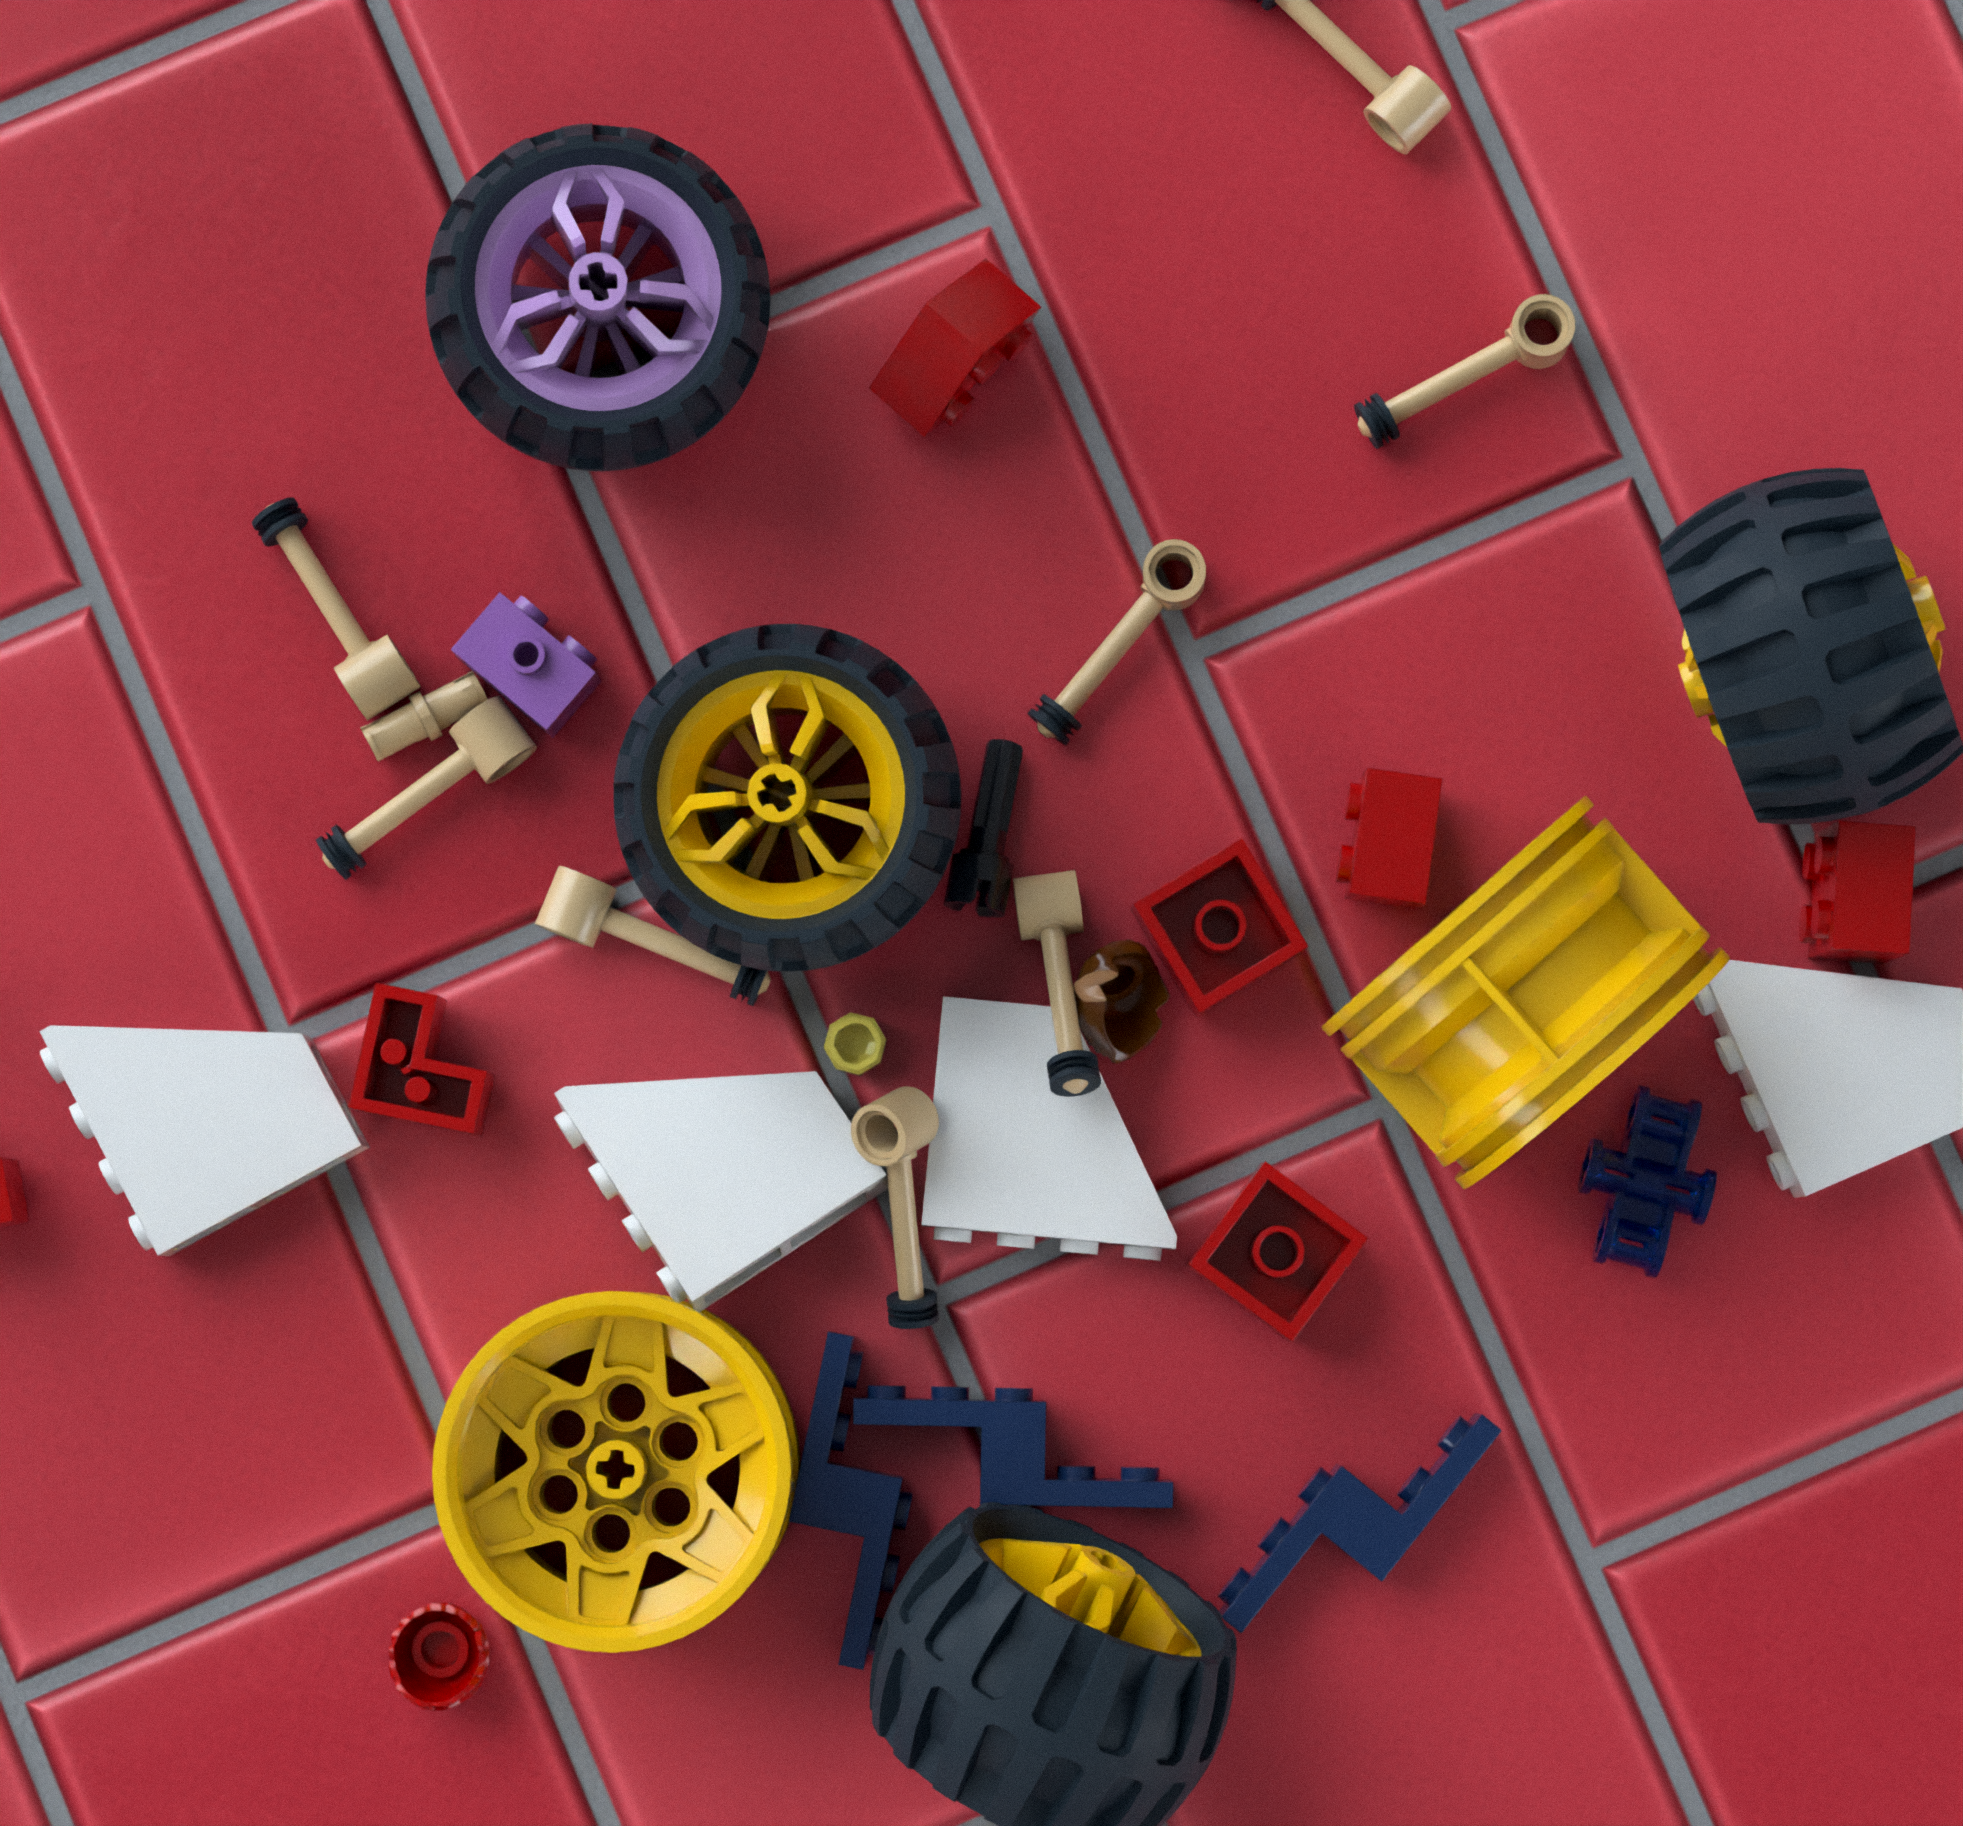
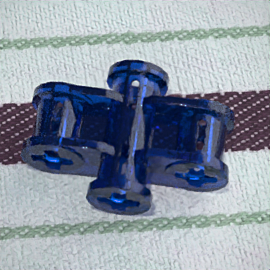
M1639 1085L1631 1101L1620 1151L1604 1147L1603 1140L1593 1137L1590 1140L1580 1171L1578 1192L1588 1195L1592 1190L1609 1194L1594 1243L1593 1262L1603 1265L1608 1259L1644 1269L1645 1276L1655 1279L1664 1261L1674 1213L1677 1212L1690 1216L1693 1224L1701 1226L1704 1224L1713 1200L1717 1172L1708 1168L1702 1173L1686 1169L1700 1122L1701 1101L1691 1099L1685 1104L1652 1095L1649 1087ZM1651 1116L1673 1121L1675 1125L1652 1119ZM1604 1168L1627 1174L1629 1177L1626 1178L1605 1172ZM1666 1185L1687 1190L1690 1195L1667 1189ZM1619 1238L1641 1243L1643 1248L1620 1242Z

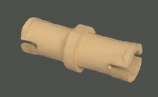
M472 670L424 696L421 695L420 691L408 696L410 703L360 728L379 762L417 741L419 742L427 737L433 741L443 736L441 730L460 720L472 709L488 700Z

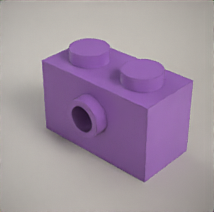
M499 592L451 648V651L461 662L553 738L600 684V678L591 669L597 658L570 635L560 643L543 627L550 619L521 595L515 603H512Z

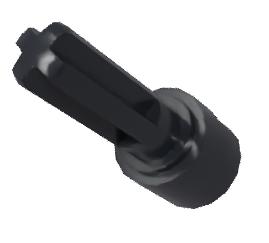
M991 739L986 744L967 848L960 849V853H955L952 857L944 899V906L951 910L961 911L965 904H970L976 898L978 891L975 910L979 917L1000 918L1005 916L1014 865L1008 862L1009 858L1003 854L1023 753L1022 746L1013 741Z

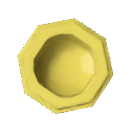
M850 1012L829 1025L824 1050L836 1070L861 1076L881 1064L887 1040L874 1018Z

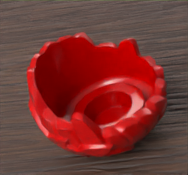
M447 1602L428 1603L427 1606L412 1611L411 1615L403 1617L398 1623V1628L394 1629L391 1636L392 1641L388 1647L389 1659L392 1660L389 1661V1670L397 1691L407 1701L423 1710L443 1711L459 1705L478 1691L489 1666V1642L482 1624L478 1623L469 1612L460 1606Z

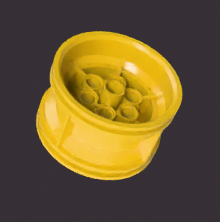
M1586 795L1321 1026L1329 1037L1338 1029H1341L1348 1037L1349 1041L1340 1050L1348 1059L1351 1058L1407 1121L1436 1154L1435 1158L1443 1167L1450 1165L1454 1161L1459 1163L1462 1169L1454 1179L1463 1189L1472 1186L1509 1159L1604 1080L1685 1007L1730 960V956L1722 947L1715 949L1711 953H1708L1702 947L1709 939L1710 934L1696 921L1631 848L1606 817L1596 825L1588 819L1585 813L1594 804Z
M620 1291L584 1293L545 1304L519 1317L487 1342L467 1365L445 1404L437 1429L432 1466L434 1502L445 1542L457 1566L484 1601L505 1619L532 1635L567 1648L608 1653L638 1651L661 1646L683 1638L704 1627L738 1600L766 1567L779 1547L789 1525L800 1469L799 1440L792 1409L777 1375L757 1348L731 1324L708 1310L704 1309L701 1312L694 1310L687 1301L675 1302L671 1296L646 1292ZM594 1349L587 1378L582 1386H576L547 1372L573 1355ZM666 1356L679 1361L691 1369L711 1389L680 1397L672 1396L668 1390ZM629 1383L637 1386L645 1397L644 1411L634 1421H626L619 1418L612 1409L611 1398L613 1392L622 1384ZM563 1410H572L578 1413L585 1423V1435L582 1441L575 1447H566L560 1444L554 1438L552 1432L554 1418ZM672 1423H686L693 1428L697 1435V1449L687 1459H676L669 1455L664 1448L663 1435L667 1427ZM507 1434L526 1453L527 1461L523 1466L502 1479V1451ZM616 1450L623 1451L624 1462L634 1465L635 1468L634 1475L623 1478L620 1487L612 1485V1474L603 1472L602 1462L613 1459ZM739 1454V1486L732 1510L709 1485L707 1478L713 1470ZM555 1475L568 1477L577 1487V1502L569 1511H556L549 1506L545 1499V1485ZM677 1488L688 1497L690 1512L684 1522L669 1524L658 1516L655 1503L658 1494L663 1489ZM606 1514L621 1516L630 1528L628 1544L621 1550L605 1548L600 1544L596 1536L598 1521ZM553 1541L563 1542L566 1546L567 1575L548 1564L532 1547ZM652 1552H660L688 1567V1569L670 1579L640 1587L648 1558Z

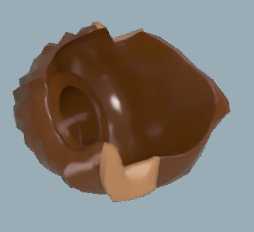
M1130 939L1111 942L1098 949L1084 962L1077 981L1073 986L1079 1026L1088 1045L1093 1046L1096 1053H1101L1104 1057L1108 1056L1116 1064L1131 1059L1138 1052L1146 1048L1156 1037L1159 1029L1162 1027V1021L1156 1012L1171 997L1150 952L1141 943Z

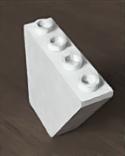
M1729 960L1722 970L1693 998L1700 1013L1703 1016L1711 1014L1721 1037L1715 1039L1714 1043L1724 1068L1729 1074L1737 1072L1747 1095L1741 1097L1740 1101L1749 1124L1755 1132L1763 1130L1773 1153L1766 1158L1775 1182L1782 1191L1789 1188L1794 1198L1806 1197L1963 1128L1962 988Z
M943 996L933 1103L938 1113L939 1127L935 1138L929 1143L921 1224L922 1226L934 1227L933 1239L971 1243L972 1231L998 1233L997 1246L1034 1249L1035 1237L1061 1239V1252L1098 1255L1099 1243L1124 1245V1258L1161 1261L1162 1249H1176V1232L1101 1073L1100 1086L1090 1093L1065 1097L1051 1092L1047 1062L1058 1054L1051 1006ZM1081 1033L1083 1050L1090 1051Z
M50 1025L39 1031L47 1045L46 1048L40 1050V1055L48 1072L56 1083L59 1084L66 1081L76 1100V1103L69 1106V1109L77 1127L86 1139L95 1136L106 1157L99 1161V1167L106 1182L116 1195L122 1192L125 1193L135 1212L134 1215L128 1217L135 1237L144 1250L148 1251L154 1248L158 1256H171L370 1148L312 1037L305 1034Z
M816 1071L565 1086L554 1093L562 1109L561 1113L553 1117L573 1149L584 1143L597 1162L589 1167L588 1171L605 1198L610 1200L619 1195L631 1215L623 1219L622 1223L642 1253L653 1247L664 1263L665 1267L656 1272L673 1301L680 1303L687 1299L693 1309L698 1312L718 1301L888 1189L887 1176L882 1167L865 1160L855 1148L851 1137L850 1120Z

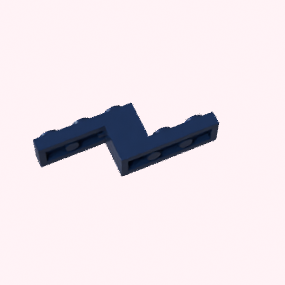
M829 1331L789 1522L864 1537L838 1665L864 1670L867 1655L874 1656L878 1634L884 1619L875 1617L880 1591L892 1594L900 1556L888 1554L893 1528L906 1530L913 1493L901 1490L904 1476L829 1461L831 1450L844 1451L851 1414L839 1412L844 1387L857 1388L864 1355L863 1351L852 1349L855 1336Z
M868 1385L867 1397L854 1398L853 1424L981 1427V1505L987 1502H999L1001 1505L1173 1508V1481L1159 1479L1158 1467H1121V1479L1095 1478V1466L1061 1465L1057 1466V1477H1045L1046 1401H1033V1388H995V1400L969 1399V1387L931 1386V1399L905 1398L906 1386Z
M1474 1413L1469 1421L1461 1415L1456 1418L1437 1443V1446L1444 1451L1429 1471L1420 1465L1398 1491L1397 1496L1404 1501L1398 1510H1395L1341 1465L1336 1464L1329 1473L1320 1467L1297 1495L1305 1504L1293 1519L1287 1522L1284 1518L1280 1517L1259 1542L1257 1547L1265 1552V1554L1250 1573L1240 1567L1219 1592L1217 1597L1225 1603L1219 1610L1222 1618L1242 1633L1321 1533L1377 1579L1383 1581L1502 1430L1482 1414Z

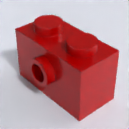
M1366 768L1361 775V783H1349L1344 818L1345 820L1355 821L1352 846L1341 844L1336 872V882L1347 883L1345 899L1420 909L1426 904L1443 778Z

